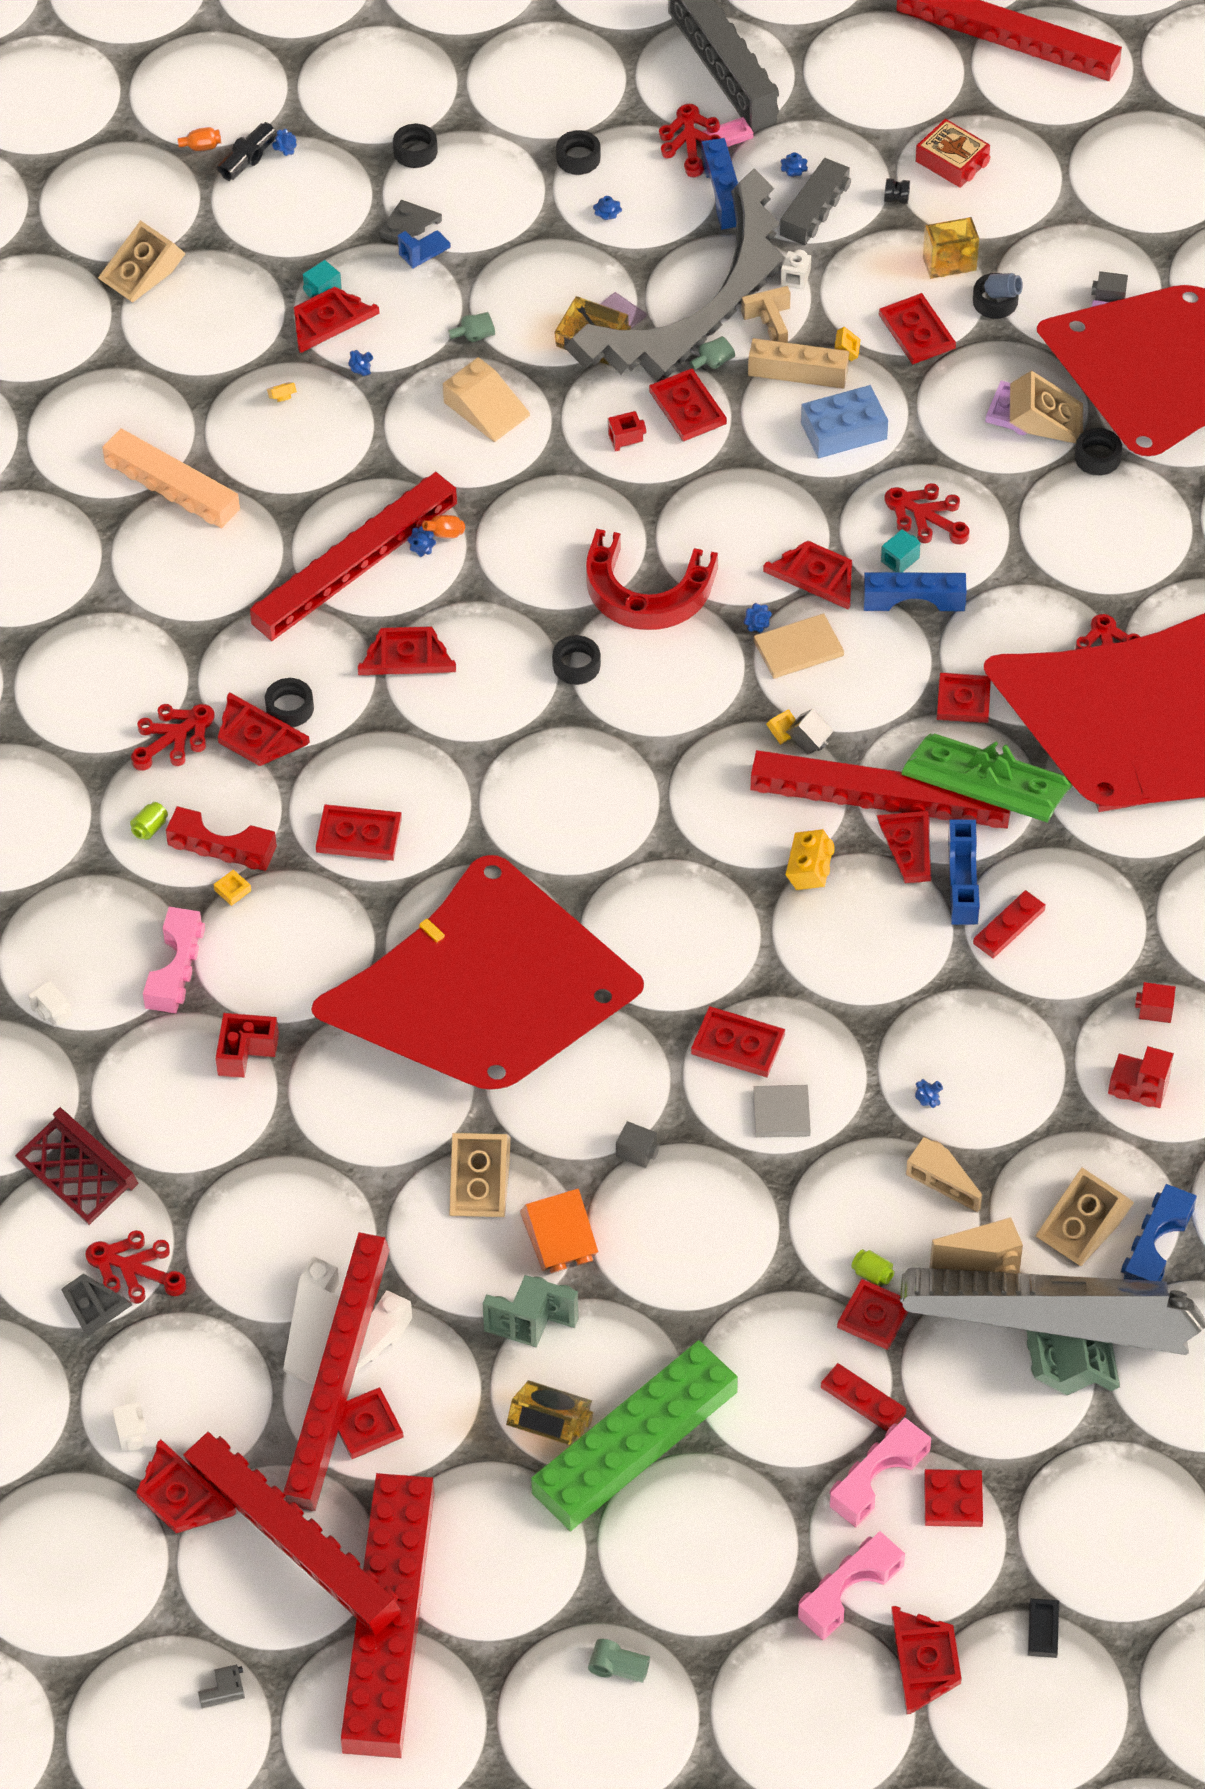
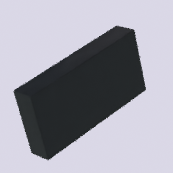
M1030 1598L1028 1656L1057 1658L1059 1600Z

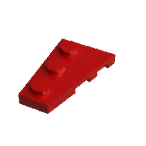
M919 811L876 815L904 882L931 881L929 812Z

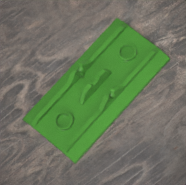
M930 733L924 738L902 770V775L1047 823L1067 791L1073 787L1064 775L1015 760L1007 745L1002 747L1003 753L999 755L995 749L998 745L996 741L981 749L935 733Z

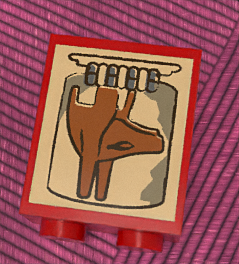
M944 119L916 145L915 162L960 188L967 181L970 182L981 168H985L991 158L990 144L947 119Z

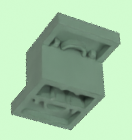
M524 1276L513 1302L502 1296L494 1297L486 1294L482 1303L485 1332L536 1348L548 1320L575 1328L579 1319L578 1291L573 1290L567 1285H556L547 1282L544 1278L538 1276Z
M1026 1330L1028 1338L1027 1347L1032 1361L1031 1372L1035 1379L1067 1396L1093 1383L1109 1391L1120 1388L1112 1343Z

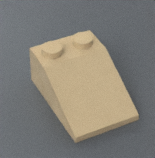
M140 220L98 279L133 303L170 275L186 253L172 241Z
M479 357L443 383L444 403L493 442H496L530 416V412L500 375Z
M1032 370L1010 383V423L1028 434L1076 444L1079 435L1083 433L1082 402Z
M452 1133L449 1216L505 1217L510 1166L511 1137L509 1135Z
M1081 1167L1036 1234V1237L1079 1266H1082L1119 1226L1134 1202Z
M1010 1217L933 1239L929 1268L1020 1273L1023 1244Z

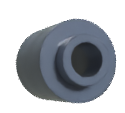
M1014 273L991 274L985 281V291L992 299L1012 298L1020 295L1023 289L1022 278Z

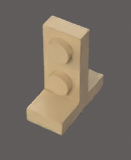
M788 286L742 297L741 314L744 320L760 316L762 323L768 326L770 341L788 343V330L779 311L790 309L791 292Z

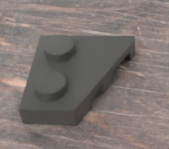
M400 200L379 231L380 238L398 244V235L406 231L411 237L418 236L425 232V227L434 222L436 224L441 223L442 214Z
M84 1273L61 1289L81 1328L87 1335H91L132 1306L128 1299Z

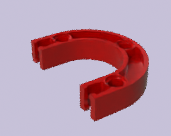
M596 528L586 562L587 589L594 605L606 617L626 627L641 630H658L683 623L704 606L710 595L718 570L717 552L711 551L710 563L708 567L700 566L703 550L694 548L685 576L679 584L662 593L640 594L622 586L613 574L621 550V533H613V542L607 548L603 545V537H605L606 531Z

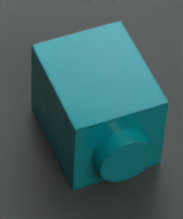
M323 260L303 274V290L310 298L333 287L342 289L340 272L326 260Z
M901 529L882 545L881 562L894 572H904L920 558L921 543L914 535H910Z

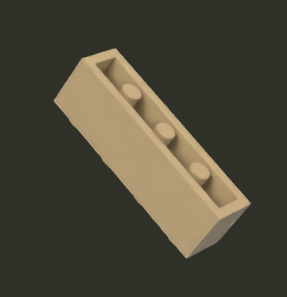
M753 338L749 352L748 376L845 389L849 351Z

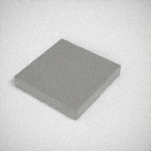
M808 1085L754 1086L756 1137L810 1136Z

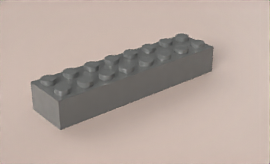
M668 0V13L739 116L744 117L752 131L756 132L777 124V113H779L777 97H779L778 87L775 83L772 84L765 68H761L758 64L756 55L749 51L744 38H740L737 34L734 24L728 21L723 8H719L715 0Z

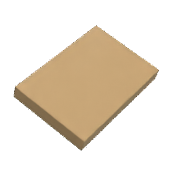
M824 613L754 636V643L773 679L844 656V649Z

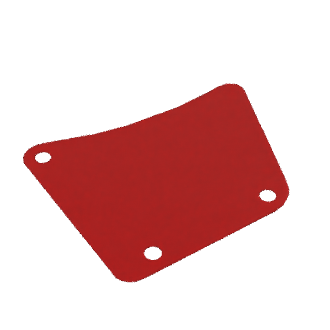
M1192 285L1172 286L1050 317L1038 323L1036 327L1037 333L1126 447L1135 454L1148 457L1159 455L1205 426V288ZM1186 292H1192L1198 296V301L1193 303L1187 302L1182 296ZM1073 321L1082 322L1085 325V330L1081 332L1074 331L1070 328L1069 324ZM1141 436L1148 437L1152 440V445L1147 448L1141 447L1137 444L1136 439Z
M1205 613L1162 631L1125 642L1063 652L998 654L990 656L985 660L983 665L986 675L1070 783L1087 800L1103 806L1118 807L1205 797ZM1132 756H1136L1150 796L1148 799L1128 801L1130 796L1143 794L1131 761ZM1102 782L1112 785L1114 792L1110 796H1102L1096 790L1097 785Z
M487 855L476 859L469 866L442 905L428 918L431 923L445 934L443 939L436 942L420 927L372 966L337 987L321 994L313 1001L311 1010L313 1015L322 1022L464 1083L481 1089L491 1090L506 1088L519 1082L642 993L644 980L639 973L508 860L496 855ZM494 865L499 867L502 873L500 877L491 879L486 877L484 869L487 866ZM600 989L608 990L612 995V999L607 1003H600L594 998L595 992ZM493 1065H499L505 1069L506 1074L501 1079H493L488 1075V1068Z

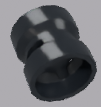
M887 178L884 202L896 200L902 204H908L910 180L897 182L894 179Z

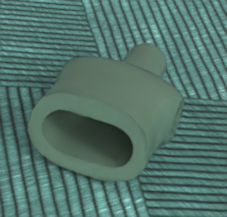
M485 312L464 316L461 319V326L448 330L450 339L465 335L468 341L476 342L486 337L494 336L495 328L490 314Z
M721 336L711 342L703 343L698 350L700 356L691 360L689 365L693 370L704 364H707L712 369H716L733 359L735 351L727 339Z

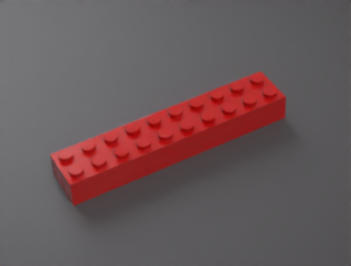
M376 1473L363 1571L365 1572L369 1569L379 1579L380 1582L378 1584L383 1589L388 1586L398 1596L399 1599L396 1603L401 1613L377 1636L356 1619L341 1732L343 1754L402 1758L435 1495L433 1477Z

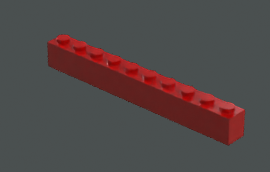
M897 0L896 11L1109 82L1120 64L1122 46L982 0Z
M436 471L429 477L423 478L413 489L406 491L394 503L387 505L375 517L368 519L363 526L349 533L340 543L330 547L321 557L311 561L306 568L299 573H295L290 580L280 587H276L263 600L257 601L250 608L251 624L270 641L275 640L408 541V538L412 535L413 528L419 529L424 521H431L433 517L442 515L457 504L456 487Z
M756 750L751 772L750 790L760 793L800 797L812 801L820 800L833 802L838 805L860 806L865 809L873 808L886 810L891 813L928 811L929 817L940 820H976V824L992 828L1008 829L1010 810L904 776L900 771Z
M358 1232L283 1492L287 1503L290 1504L293 1501L303 1509L316 1511L338 1428L390 1251L386 1237Z
M207 1432L183 1454L188 1464L375 1636L401 1613L396 1603L399 1598L388 1586L383 1589L378 1584L380 1582L379 1579L369 1569L364 1572L359 1567L361 1564L350 1552L345 1555L340 1550L342 1548L334 1537L329 1535L326 1538L321 1533L323 1531L315 1520L311 1518L307 1521L303 1517L304 1512L293 1501L290 1504L284 1500L286 1496L275 1485L272 1487L267 1485V1479L258 1469L252 1471L248 1468V1461L239 1452L234 1455L230 1451V1445L221 1436L216 1439L210 1432Z

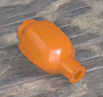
M211 127L195 129L189 132L187 137L178 138L179 147L189 146V148L195 151L212 150L217 144H221L219 129L214 130Z
M439 515L433 517L431 521H424L422 528L424 531H432L436 537L453 539L464 533L465 524L456 516Z

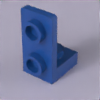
M438 230L420 240H417L415 237L412 238L406 231L398 235L399 255L412 268L451 248V243Z

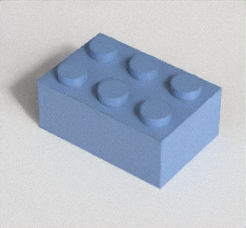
M871 385L801 404V425L818 459L887 440L888 418Z

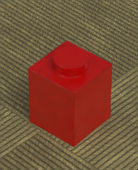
M1144 982L1142 992H1137L1135 1008H1140L1139 1019L1171 1023L1176 986Z

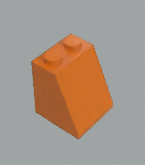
M579 1188L525 1204L520 1210L542 1271L550 1269L551 1274L567 1269L566 1264L575 1261L577 1266L593 1261L592 1256L598 1253Z

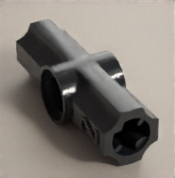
M264 122L246 138H238L232 147V152L217 166L218 172L225 180L230 181L234 180L249 164L251 166L258 164L262 158L263 151L275 140L277 131L274 130L271 124Z

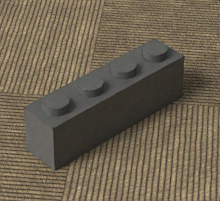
M824 157L780 219V236L802 245H806L810 238H814L819 225L827 220L831 208L836 207L839 203L843 191L846 192L851 184V178H849L850 167Z

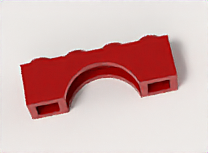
M176 806L166 828L168 846H172L177 850L195 852L204 857L218 858L227 863L233 862L245 865L250 869L266 871L277 847L275 831L250 825L247 829L236 835H217L204 826L201 812Z

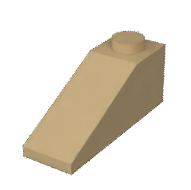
M923 1137L907 1160L906 1175L978 1212L981 1208V1192L947 1148L938 1141H931Z

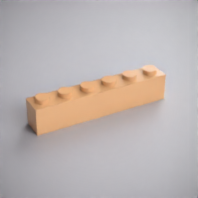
M122 428L102 447L104 461L110 468L119 470L129 479L142 483L149 490L163 495L168 501L175 502L184 507L188 512L197 514L209 524L223 528L240 510L238 493Z

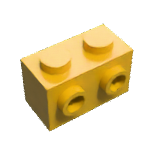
M824 829L795 832L785 875L796 890L825 887L826 878L830 873L829 865L831 855L834 853V843Z

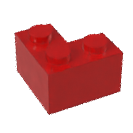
M223 1013L215 1058L218 1076L245 1078L249 1055L275 1057L279 1038L277 1017Z
M1147 1046L1143 1060L1119 1053L1110 1078L1108 1094L1114 1095L1119 1099L1139 1102L1147 1107L1161 1108L1170 1080L1174 1053Z

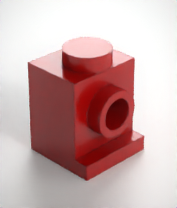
M636 411L608 418V435L615 452L620 451V447L643 442V434L647 433L646 425L643 419L639 420Z

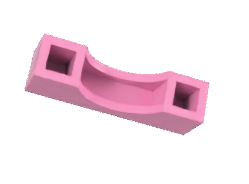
M174 907L168 908L163 925L164 941L177 954L174 960L165 968L149 972L143 991L145 1009L177 1013L179 1004L184 1003L186 994L184 986L186 982H190L192 976L191 962L197 959L199 950L197 942L199 938H203L205 923L201 922L200 911Z
M906 1418L898 1425L896 1423L888 1429L883 1441L880 1444L878 1442L874 1443L867 1452V1457L862 1462L857 1461L850 1468L848 1476L843 1481L839 1480L833 1485L829 1492L830 1508L854 1527H857L875 1508L876 1495L870 1484L873 1478L887 1468L901 1467L912 1470L930 1452L931 1437Z
M881 1531L873 1538L869 1536L862 1542L858 1552L853 1556L848 1555L845 1557L835 1573L827 1574L813 1593L807 1592L798 1603V1618L819 1638L825 1640L844 1622V1607L840 1600L843 1592L852 1584L861 1581H873L884 1585L904 1567L905 1553Z

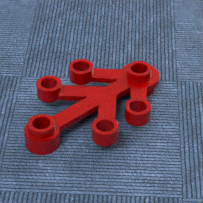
M684 104L678 108L676 112L677 118L670 125H664L659 129L661 140L669 141L680 127L685 126V129L672 142L662 144L661 153L664 158H672L676 151L686 142L688 158L684 163L685 172L689 177H698L704 172L702 160L697 156L696 140L702 142L720 139L721 137L717 134L708 135L694 128V124L697 123L705 127L709 133H716L720 130V123L716 117L706 118L700 115L699 108L696 105Z
M933 483L927 484L923 490L907 492L903 488L894 487L885 493L884 501L889 509L895 511L897 517L896 527L899 531L903 529L908 532L911 529L912 520L906 515L905 509L914 514L919 542L929 543L932 540L933 531L927 526L926 520L950 532L949 539L954 544H965L969 540L970 529L964 522L953 523L935 513L946 510L951 512L957 511L960 507V498L957 495H948L945 501L923 504L914 502L921 499L936 500L939 496V487Z
M1099 614L1094 616L1091 621L1092 630L1086 636L1077 639L1075 649L1091 647L1098 638H1101V645L1114 643L1112 637L1125 642L1140 636L1135 633L1128 635L1116 627V621L1113 617L1107 614Z
M162 704L158 707V717L161 721H170L171 719L185 720L181 724L153 723L149 718H141L137 723L140 734L165 735L146 748H136L131 754L133 767L140 771L149 769L153 763L152 756L174 741V749L170 752L171 764L174 766L183 765L186 761L184 752L186 735L194 727L195 735L190 738V747L194 752L203 751L206 748L205 729L215 719L213 708L206 704L196 705L191 710L173 709L169 704ZM181 756V758L175 759L174 757Z
M135 1230L130 1232L128 1238L110 1245L106 1242L98 1241L92 1243L86 1249V1260L91 1266L100 1270L103 1277V1285L108 1287L109 1283H116L114 1287H108L115 1293L119 1292L121 1285L119 1278L113 1275L110 1265L121 1269L129 1289V1299L132 1303H142L146 1298L145 1289L142 1285H139L135 1274L164 1284L165 1292L170 1296H179L186 1290V1280L182 1273L177 1271L166 1273L142 1264L157 1258L164 1259L168 1257L170 1247L166 1240H157L154 1242L153 1248L127 1257L117 1255L129 1249H141L145 1245L144 1234L141 1231ZM134 1238L141 1239L139 1242L132 1241ZM159 1247L166 1248L164 1251H157ZM97 1252H104L102 1255H95ZM174 1279L179 1280V1281L176 1282V1283H171V1282H170L171 1280H174ZM134 1292H141L139 1296H133L132 1294Z

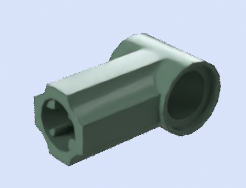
M598 1639L588 1664V1670L599 1677L609 1678L612 1675L643 1683L648 1672L650 1656L621 1649L617 1643L608 1639Z

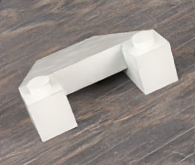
M314 1256L299 1278L283 1367L284 1372L312 1385H315L340 1296L334 1294L339 1286L338 1267ZM386 1290L371 1314L354 1376L359 1373V1369L370 1360L374 1361L379 1356V1353L389 1344L393 1345L400 1339L412 1319L411 1301Z

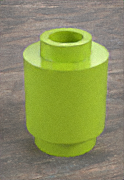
M158 802L147 804L130 821L131 831L138 839L149 840L166 823V818L168 817L167 810Z
M860 1250L854 1257L851 1265L858 1276L880 1287L884 1284L888 1285L895 1273L893 1263L871 1250Z

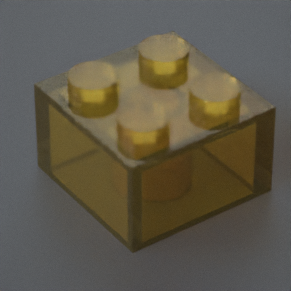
M972 217L925 225L923 260L930 279L977 270L979 235Z

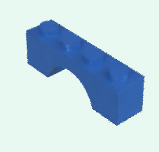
M725 138L702 141L701 160L706 178H710L712 182L716 213L721 230L735 228L737 222L731 191L736 187L738 181Z
M864 572V611H890L895 604L907 599L927 600L936 605L939 611H965L967 595L966 573Z
M949 820L948 853L951 925H978L980 902L976 873V820Z
M1168 1184L1165 1185L1162 1193H1156L1151 1206L1154 1210L1151 1215L1146 1214L1141 1229L1144 1230L1142 1236L1137 1235L1131 1247V1251L1134 1253L1131 1259L1126 1257L1122 1265L1121 1273L1124 1274V1279L1162 1281L1167 1261L1157 1252L1154 1243L1166 1233L1185 1231L1195 1210L1197 1195Z

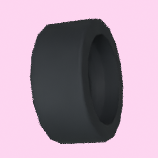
M417 123L407 124L399 128L393 137L395 159L400 164L410 168H420L431 164L436 159L438 153L436 133L432 128ZM414 140L423 141L428 144L425 149L420 151H409L402 148L405 143Z
M574 130L565 133L557 141L556 161L565 172L582 175L590 173L599 165L601 144L592 133L584 130ZM584 147L592 153L586 157L574 158L568 156L565 152L570 148Z
M989 273L981 276L973 287V306L978 313L985 317L1001 319L1011 315L1016 310L1019 295L1001 302H993L984 298L982 294L986 292L985 281L989 275L1002 274Z
M1092 428L1081 433L1076 440L1075 461L1077 466L1084 472L1091 475L1110 474L1121 463L1122 442L1113 431L1105 428ZM1092 445H1103L1108 447L1113 454L1102 459L1094 458L1085 453L1084 449Z
M580 635L568 636L558 641L552 653V666L555 675L560 680L575 685L588 683L593 680L599 673L601 666L599 646L592 639ZM573 652L585 653L592 659L589 664L579 668L569 667L561 661L565 655Z
M290 677L277 680L267 688L264 696L266 713L291 727L300 726L310 719L314 711L312 690L307 683ZM291 694L300 696L305 702L301 707L290 711L280 710L274 706V702L278 698Z

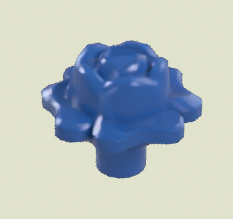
M287 129L277 130L276 141L272 143L273 149L275 151H283L285 156L293 155L294 149L297 146L296 137L291 132H288Z
M796 152L787 155L786 159L783 158L780 161L782 164L781 171L786 172L788 176H801L802 172L808 170L807 159L802 158Z
M610 196L600 198L598 203L593 205L595 215L600 216L604 220L615 219L617 214L622 212L620 202L613 200Z
M358 350L351 351L348 362L351 371L362 376L370 375L371 365L369 362L373 360V355L370 352L362 354Z
M422 526L419 529L413 528L412 535L408 538V542L411 544L410 550L416 552L420 557L425 554H431L432 548L436 545V541L433 539L434 533L432 531H424Z
M754 603L752 608L746 609L744 624L748 625V631L761 633L764 628L769 627V619L772 613L768 611L767 605Z
M922 1079L916 1083L915 1098L919 1100L921 1105H930V1107L935 1108L941 1104L939 1092L943 1090V1086L939 1081L931 1084Z

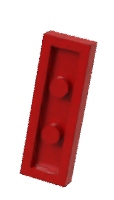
M1025 890L974 937L973 944L994 959L1045 911L1046 904Z
M839 1363L833 1367L821 1382L823 1390L886 1432L893 1424H898L906 1414L907 1408Z

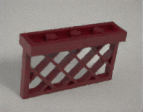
M59 1107L52 1114L54 1119L24 1146L15 1157L80 1218L90 1225L127 1189L132 1191L139 1183L131 1170L66 1111ZM55 1129L62 1133L61 1143H47L48 1136ZM66 1148H78L80 1150L79 1159L65 1160ZM61 1149L60 1160L46 1161L47 1150ZM34 1150H42L41 1162H29L25 1157ZM96 1164L98 1166V1176L83 1177L84 1165ZM79 1165L78 1177L64 1178L65 1166ZM60 1166L59 1178L48 1179L46 1177V1167ZM102 1181H114L118 1184L111 1193H102ZM97 1182V1194H83V1183ZM78 1183V1195H65L64 1184ZM82 1200H96V1207L87 1215L82 1210Z

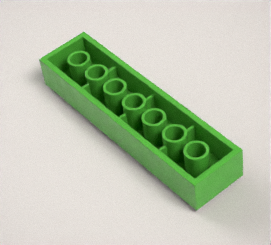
M698 1340L531 1478L532 1495L571 1532L732 1398L738 1390V1376Z

